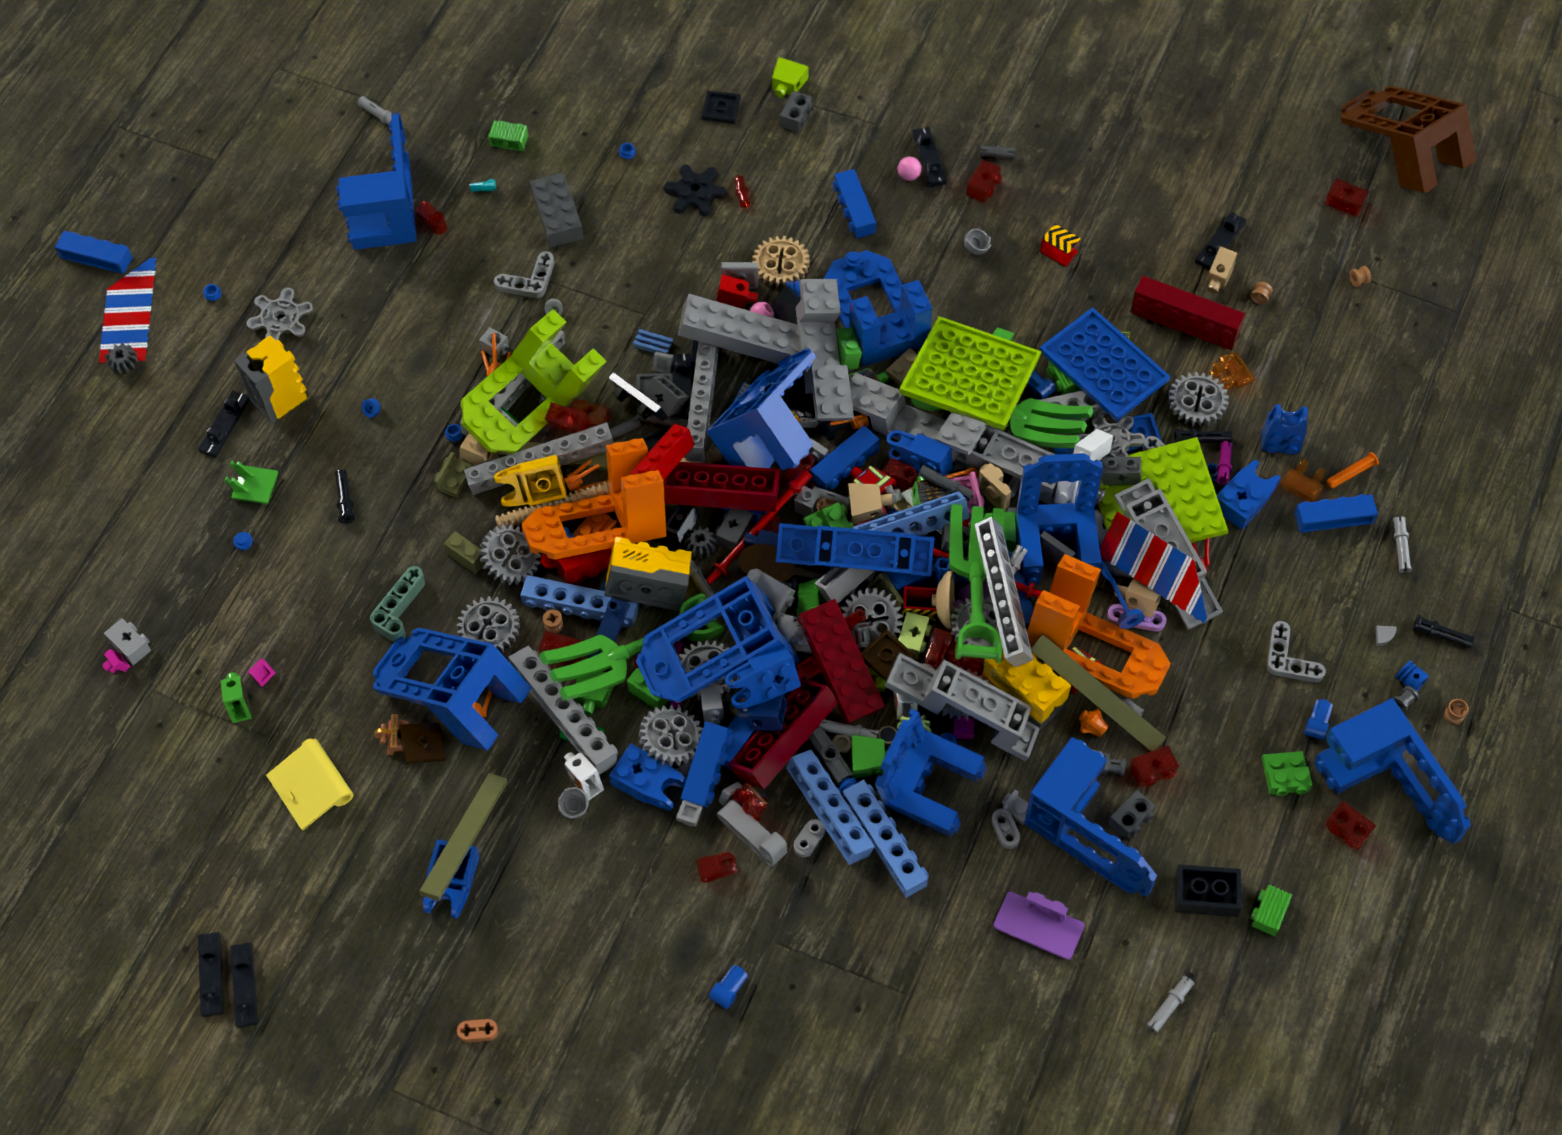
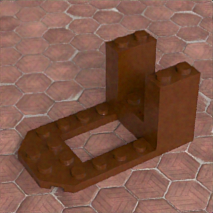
M1388 86L1384 88V91L1375 92V89L1367 90L1342 106L1341 122L1343 124L1390 137L1399 184L1402 187L1427 193L1438 185L1431 147L1436 146L1438 162L1464 169L1476 161L1466 104L1395 86ZM1391 103L1421 110L1403 122L1373 115L1378 111L1384 110Z

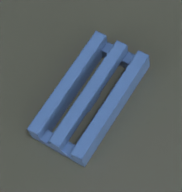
M639 329L638 335L635 337L636 340L633 342V347L653 353L661 352L668 354L673 344V339Z

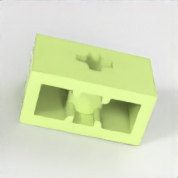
M907 612L898 639L915 654L914 658L918 660L920 654L925 653L927 642H924L926 636L929 637L932 625H929V617Z

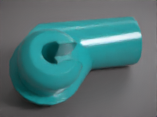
M494 179L470 184L471 192L493 191L496 189V181Z

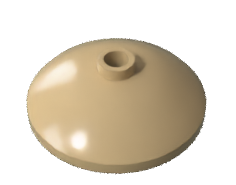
M948 571L938 583L936 594H932V606H936L938 618L944 627L952 630L953 628H950V624L952 622L951 616L954 614L955 609L953 604L955 602V583L953 571Z

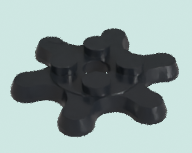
M682 165L679 171L682 179L677 182L668 181L663 186L665 193L677 195L678 200L673 205V211L679 214L683 213L688 207L693 206L698 209L700 215L708 216L712 211L709 201L714 198L724 199L728 195L725 187L713 184V180L718 176V172L714 167H709L705 172L698 174L694 173L689 165ZM695 186H697V188H699L698 191L694 192L691 190L692 188H695Z

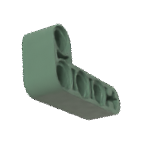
M409 567L370 615L374 630L392 642H395L396 639L402 636L406 637L404 626L398 618L425 585V578L420 567Z

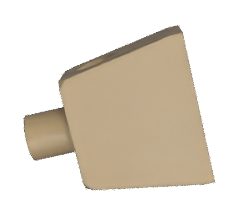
M1223 247L1219 248L1208 275L1207 284L1209 286L1207 289L1209 292L1217 293L1219 289L1225 288L1234 269L1237 252Z
M470 433L460 446V460L473 464V467L499 458L496 452H489Z
M848 484L853 524L882 517V506L893 505L892 494L880 495L878 484Z
M1135 579L1131 581L1129 587L1117 585L1123 598H1125L1129 610L1140 609L1145 616L1153 617L1160 603L1161 595Z

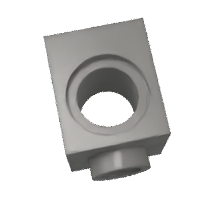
M489 327L479 339L481 350L493 356L492 334L495 333L497 359L499 360L509 350L508 338Z
M803 486L802 491L794 500L795 512L805 517L816 512V504L820 500V493Z

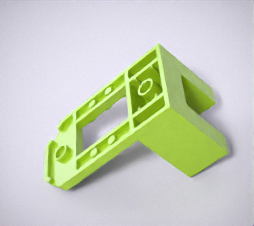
M554 309L529 329L513 354L460 401L463 415L461 418L462 426L489 452L497 453V451L507 452V454H513L519 451L586 389L607 362L593 348L573 365L552 344V341L566 323ZM522 374L547 399L514 427L489 401L518 375Z

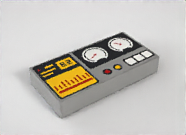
M790 410L801 427L816 428L818 425V421H816L809 410Z

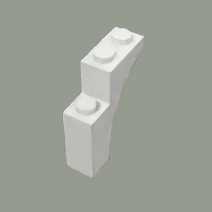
M1096 429L1075 444L1073 454L1085 453L1090 456V460L1100 461L1102 457L1110 452L1113 435ZM1079 481L1058 482L1054 502L1058 504L1074 503Z

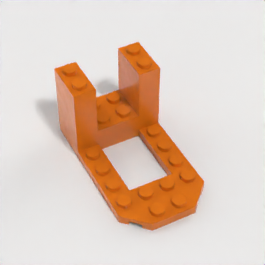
M632 439L606 445L609 495H600L594 498L535 509L522 523V531L530 552L535 554L541 552L547 554V558L556 560L613 548L615 537L629 539L631 543L666 537L664 483L659 471H648L646 473L630 475V472L648 454V448L644 439ZM615 511L622 528L567 538L561 522Z
M1064 554L1057 566L1050 592L1043 590L1035 604L1027 631L1030 647L1043 634L1109 690L1130 699L1139 698V695L1148 694V696L1155 695L1171 665L1159 643L1129 630L1121 629L1113 623L1087 613L1101 569ZM1077 631H1083L1131 652L1122 672L1120 673L1068 650Z

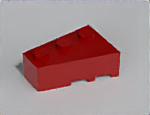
M612 548L556 559L557 572L564 583L578 586L584 580L595 577L599 572L606 568L608 569Z

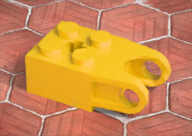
M557 455L523 462L499 471L494 475L496 483H508L515 488L512 492L501 498L503 506H532L567 497L566 485Z

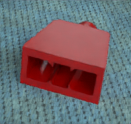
M722 274L716 302L744 309L746 302L757 303L758 293L748 291L749 282Z

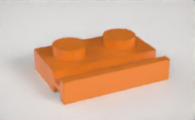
M606 513L588 516L575 530L573 536H583L612 530L618 525V522L611 519Z

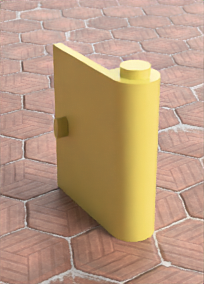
M310 738L305 740L302 746L266 775L301 830H305L332 806H343L354 797V794L317 739Z

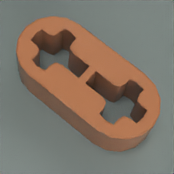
M491 1019L464 1021L457 1027V1034L463 1042L490 1041L497 1037L498 1027ZM488 1025H490L491 1028L494 1029L491 1030L490 1034L486 1035L485 1031H479L486 1030ZM466 1027H469L471 1031H475L469 1032V1036H465L462 1033L466 1030Z

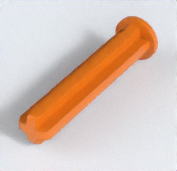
M1370 452L1365 458L1328 478V487L1334 489L1366 469L1377 466L1379 464L1377 456Z

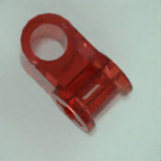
M808 454L800 459V464L797 467L789 468L784 475L783 481L787 484L791 480L794 481L803 469L810 473V470L814 467L813 456Z
M894 458L889 459L882 470L883 473L895 479L896 485L904 490L912 488L915 481H917V471L915 468Z
M729 852L702 857L696 861L701 882H711L722 877L731 876L737 870L736 859ZM729 861L730 866L726 867L725 862Z

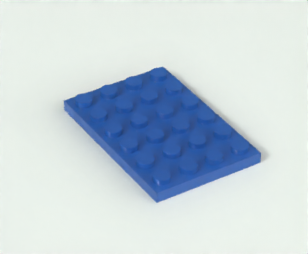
M1093 307L1039 348V351L1115 421L1121 419L1166 384L1171 377Z

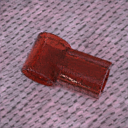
M424 201L421 203L417 213L431 227L434 234H444L447 231V224L443 213L437 211L430 202Z
M937 627L934 628L925 663L930 664L934 668L940 666L953 640L954 635L951 632Z

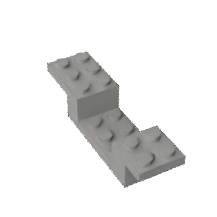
M801 279L799 282L801 300L796 306L800 349L809 348L816 356L811 362L812 366L803 371L806 394H813L816 421L852 420L854 414L847 365H840L835 321L841 314L837 280Z
M855 373L849 382L853 410L870 417L872 430L884 435H888L894 430H900L915 436L918 433L950 446L953 462L959 453L969 456L986 429V423L965 415L951 412L948 419L944 420L908 406L905 402V396L899 394V389ZM893 436V437H892V438L897 439V440H899V441L901 440V437H899V436Z
M986 425L984 433L969 456L959 453L954 462L966 468L973 466L977 469L978 473L983 465L991 463L995 467L1000 468L1001 471L1021 479L1023 466L1029 463L1034 465L1039 462L1038 458L1044 455L1055 454ZM1042 482L1039 500L1048 504H1058L1054 502L1058 482Z
M1148 478L1116 494L1114 498L1124 516L1195 560L1207 614L1206 621L1222 614L1223 610L1205 580L1207 571L1161 488L1155 490ZM1174 605L1187 630L1202 624L1201 620H1197L1193 615H1189L1185 610L1180 609L1178 605Z
M899 653L885 687L935 714H938L946 703L993 727L995 732L990 743L1025 762L1027 761L1040 727L1027 721L1032 706L946 660L940 664L936 671H933Z

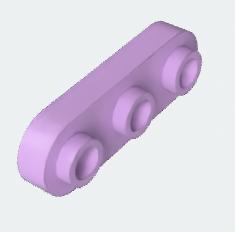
M1114 604L1108 610L1107 618L1115 625L1119 624L1118 618L1114 615L1121 616L1125 612L1122 605ZM1155 611L1152 618L1145 616L1144 620L1133 628L1156 632L1161 631L1165 627L1166 616L1160 611Z

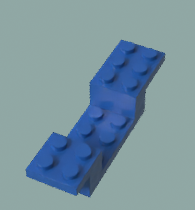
M779 523L776 562L885 571L896 574L931 577L934 538L916 536L915 534Z

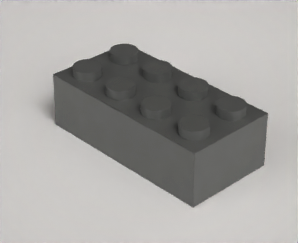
M564 172L530 181L532 195L549 247L584 239L582 225Z

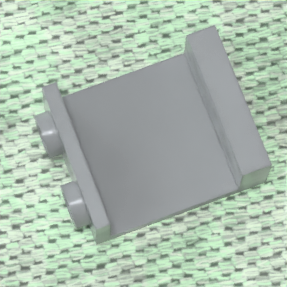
M759 569L750 570L747 576L769 597L776 610L772 619L775 625H777V621L786 615L787 608L794 602L795 598L793 596L796 591Z

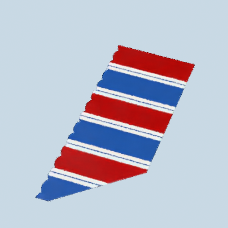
M157 258L148 259L107 289L99 363H106L105 355L109 354L108 348L113 349L114 344L120 346L121 343L125 344V346L129 344L136 351L138 361H146L147 334L149 333L148 327L151 317L150 305L152 303L154 268L156 267L155 261Z
M1117 511L1100 547L1102 558L1109 561L1112 565H1116L1118 569L1124 570L1127 575H1131L1135 580H1139L1141 584L1147 585L1149 589L1154 590L1157 594L1162 595L1163 598L1170 600L1172 604L1178 605L1180 609L1185 610L1189 615H1193L1194 618L1201 620L1205 624L1207 614L1195 560Z

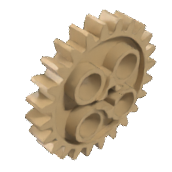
M776 236V240L773 241L770 237L768 243L763 241V246L758 245V250H754L752 262H758V279L763 278V283L769 281L770 286L776 283V286L779 287L780 284L786 286L787 281L791 283V281H799V277L805 278L804 273H808V267H810V256L808 255V250L804 249V244L799 245V240L792 242V237L786 240L785 236L780 240ZM781 250H784L782 259V269L781 273L779 274L778 272L780 264V254Z

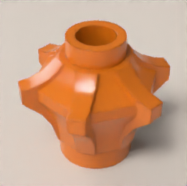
M1098 708L1094 711H1087L1085 709L1078 717L1081 723L1079 730L1082 734L1089 733L1100 738L1109 727L1103 720L1101 711Z

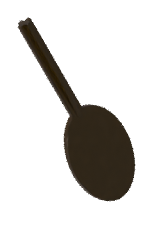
M769 544L751 545L745 548L739 556V565L746 575H748L750 570L759 569L779 582H785L793 575L810 579H820L824 575L798 568L795 564L776 562L777 547Z

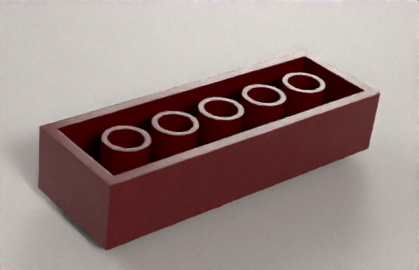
M1143 275L1134 292L1130 313L1136 316L1147 318L1155 323L1163 324L1171 329L1179 330L1187 335L1195 336L1229 350L1233 349L1246 314Z
M679 462L663 480L665 504L776 512L780 487V469Z
M836 599L799 614L797 619L803 628V634L827 686L838 700L836 705L845 724L853 723L882 710L885 707L884 702Z
M803 678L800 680L801 687L792 690L785 698L787 709L782 731L757 730L729 762L728 766L740 781L765 789L771 783L778 772L783 769L784 765L796 754V751L808 740L813 731L820 726L821 722L838 703V700L827 685Z

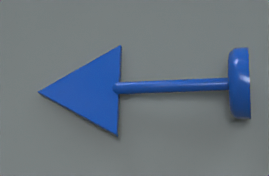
M1101 557L1102 573L1111 582L1125 611L1118 618L1119 627L1121 629L1133 628L1140 624L1145 616L1140 609L1129 610L1117 586L1118 584Z

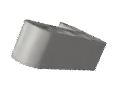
M730 800L716 814L728 829L769 866L773 867L787 853V843L776 832L770 834L735 801Z

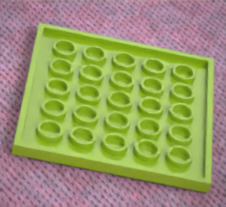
M938 316L901 384L899 394L952 413L971 417L986 423V425L1004 431L1040 359L1041 351Z
M1197 437L1128 455V457H1141L1142 481L1149 478L1155 490L1161 488L1191 543L1228 534L1224 516ZM1101 476L1099 489H1103L1106 492L1098 506L1100 513L1103 514L1104 526L1108 532L1116 512L1118 511L1124 515L1114 496L1134 485H1103Z

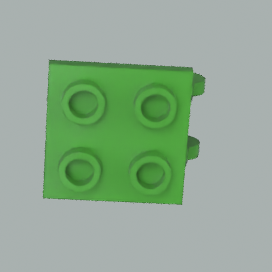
M232 460L230 467L236 470L239 478L237 481L233 477L231 480L227 476L225 477L224 482L233 489L231 498L268 504L279 472L277 470L244 466L239 461L235 464Z

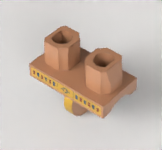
M395 714L391 715L388 729L387 724H381V729L375 730V737L380 739V744H386L387 739V755H393L394 751H403L401 738H397V733H400V725L408 724V721L399 720L398 715Z

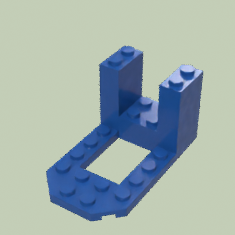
M400 112L392 113L389 123L390 134L393 133L390 137L391 147H394V150H391L392 161H395V164H392L393 171L339 178V185L336 186L337 195L340 196V200H337L338 210H342L344 217H349L346 219L347 229H350V232L347 233L348 243H352L354 250L417 242L408 152L405 151L404 147L406 136Z
M867 250L859 253L862 256V263L855 269L849 268L845 264L844 258L834 260L824 279L837 280L841 312L839 319L844 328L852 327L862 353L860 358L861 366H868L902 355L909 348L913 351L921 349L931 331L933 308L920 281L916 280L902 285L891 260ZM880 282L894 313L877 318L867 296L852 301L848 291Z
M809 348L803 349L777 363L778 367L773 371L766 370L706 431L729 465L771 468L770 466L776 460L782 470L789 467L793 469L800 464V459L810 453L809 449L814 444L781 397L785 394L784 390L794 385L793 381L803 375L802 371L812 366L811 362L816 358L812 350ZM770 385H772V386L765 392L764 388H767V387H769Z
M1085 453L1044 455L1038 458V463L1034 465L1029 463L1023 466L1015 523L1016 545L1022 546L1021 550L1025 548L1028 551L1021 561L1019 574H1022L1024 577L1025 585L1029 586L1032 582L1035 585L1040 584L1043 571L1040 535L1044 531L1062 544L1073 542L1075 559L1096 568H1101L1102 562L1094 508L1103 466L1102 462L1098 460H1090V456ZM1079 481L1074 503L1038 505L1042 482Z
M745 576L645 635L644 645L641 654H638L636 663L653 696L680 703L748 662L747 659L784 644L793 657L795 665L802 661L794 646L778 631L772 619L776 610L769 597L748 576ZM723 615L736 645L686 673L673 643Z
M423 628L413 630L412 635L407 638L402 636L396 639L373 670V676L376 678V682L373 683V689L377 693L427 706L462 744L487 751L498 737V733L472 707L474 702L478 700L479 695L487 687L497 698L522 703L532 688L493 644ZM424 650L453 657L434 685L404 678Z
M1393 698L1329 730L1326 738L1330 748L1318 753L1314 762L1317 771L1323 774L1328 787L1336 795L1391 768L1393 776L1399 779L1403 785L1404 792L1414 801L1417 811L1425 817L1428 827L1434 830L1436 835L1452 844L1461 841L1471 826L1469 818L1465 817L1463 809L1466 808L1465 801ZM1406 749L1416 759L1419 769L1428 776L1431 786L1439 792L1440 795L1435 803L1403 759L1402 755Z
M911 709L907 716L910 719L902 721L880 768L884 772L882 777L878 776L875 786L885 807L951 837L953 833L956 834L961 825L958 812L922 796L921 794L926 785L924 780L926 776L930 777L934 769L932 764L935 763L977 783L978 779H982L986 773L985 760L983 756L924 730L920 713Z
M1072 737L1031 791L1024 824L1127 893L1133 894L1135 891H1139L1141 896L1147 897L1152 891L1157 875L1145 859L1139 855L1136 849L1127 847L1121 843L1118 837L1110 836L1104 832L1101 826L1095 823L1092 824L1082 814L1098 792L1100 783L1096 779L1105 768L1107 759L1099 751H1093L1087 747L1086 743L1082 740H1076ZM1070 829H1073L1117 858L1115 866L1109 859H1103L1097 855L1096 851L1091 847H1085L1079 843L1076 837L1067 835Z

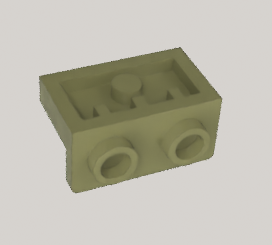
M451 452L444 459L440 472L436 473L434 482L437 491L457 498L467 481L464 469L473 467V464L457 459L455 453Z
M880 572L868 585L871 593L874 588H877L879 594L882 590H885L884 596H888L891 593L890 600L897 599V602L894 604L895 607L901 606L904 603L886 573ZM877 604L880 608V612L884 613V606L882 604Z

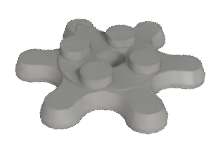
M284 288L281 291L280 297L276 300H269L266 296L260 295L255 298L254 302L257 307L261 308V313L256 317L249 318L247 326L251 330L266 329L267 334L265 338L271 335L275 340H279L283 333H293L297 337H302L305 333V327L299 323V319L302 316L311 314L313 306L310 302L295 304L292 301L294 297L292 288ZM280 314L285 315V317L279 319V321L276 319V317Z
M1102 416L1095 417L1092 420L1095 430L1099 429L1113 435L1114 441L1111 445V450L1104 457H1128L1126 451L1129 450V447H1138L1144 444L1145 436L1143 434H1134L1128 431L1134 423V419L1131 416H1124L1115 424L1107 423L1106 419ZM1080 434L1078 437L1081 441L1089 434Z

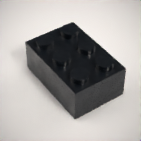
M1178 864L1175 872L1176 913L1238 917L1242 909L1241 869Z

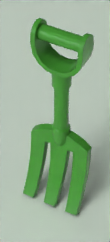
M911 398L912 404L918 408L930 411L942 410L941 408ZM1030 398L1020 403L1014 409L1008 421L1010 422V433L1016 438L1037 446L1075 448V444L1080 442L1078 435H1056L1043 432L1084 433L1087 427L1084 420L1076 421L1055 418H1091L1094 410L1092 406L1059 405Z
M952 504L949 530V569L958 575L969 578L971 583L970 624L965 625L959 632L955 648V658L960 660L962 656L995 659L996 663H1000L1002 659L1000 634L995 628L986 624L983 609V582L987 577L974 525L983 521L984 507H972L968 561L963 560V505ZM994 508L992 518L1004 529L1005 509ZM977 637L986 640L992 647L962 644V642L968 638Z
M698 594L685 601L680 608L679 615L706 600L705 594ZM714 619L706 624L707 630H695L685 637L691 641L705 642L720 636L725 631V627L719 625L717 620ZM598 635L570 646L543 651L539 657L545 665L569 661L599 651L601 652L578 663L552 669L549 673L553 682H561L611 669V671L587 681L562 687L559 691L563 700H570L625 682L627 672L626 660L642 651L644 637L628 645L618 646L611 639Z

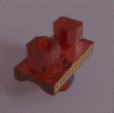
M745 783L742 788H737L732 796L735 802H739L743 806V811L746 814H750L756 821L761 820L762 812L769 805L767 797L764 794H759L750 783Z

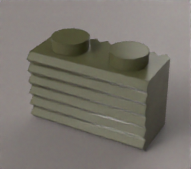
M454 532L444 542L447 556L462 564L473 574H476L486 564V562H480V559L483 557V555L479 554L481 549L457 532Z

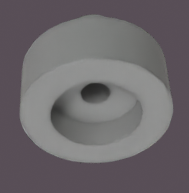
M549 299L545 303V313L547 314L554 309L561 315L563 312L562 303L558 299Z
M892 485L885 487V494H892L893 503L902 498L899 489L893 490Z

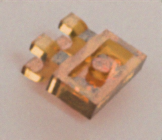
M1237 351L1221 356L1220 362L1214 363V369L1210 371L1213 377H1217L1224 371H1227L1229 376L1223 377L1222 381L1224 383H1221L1224 384L1223 389L1227 390L1233 385L1241 388L1255 381V377Z
M1302 459L1296 471L1292 468L1289 469L1280 486L1310 502H1315L1323 490L1324 486L1320 483L1324 478L1326 470L1319 467L1313 479H1310L1303 475L1307 470L1309 461Z

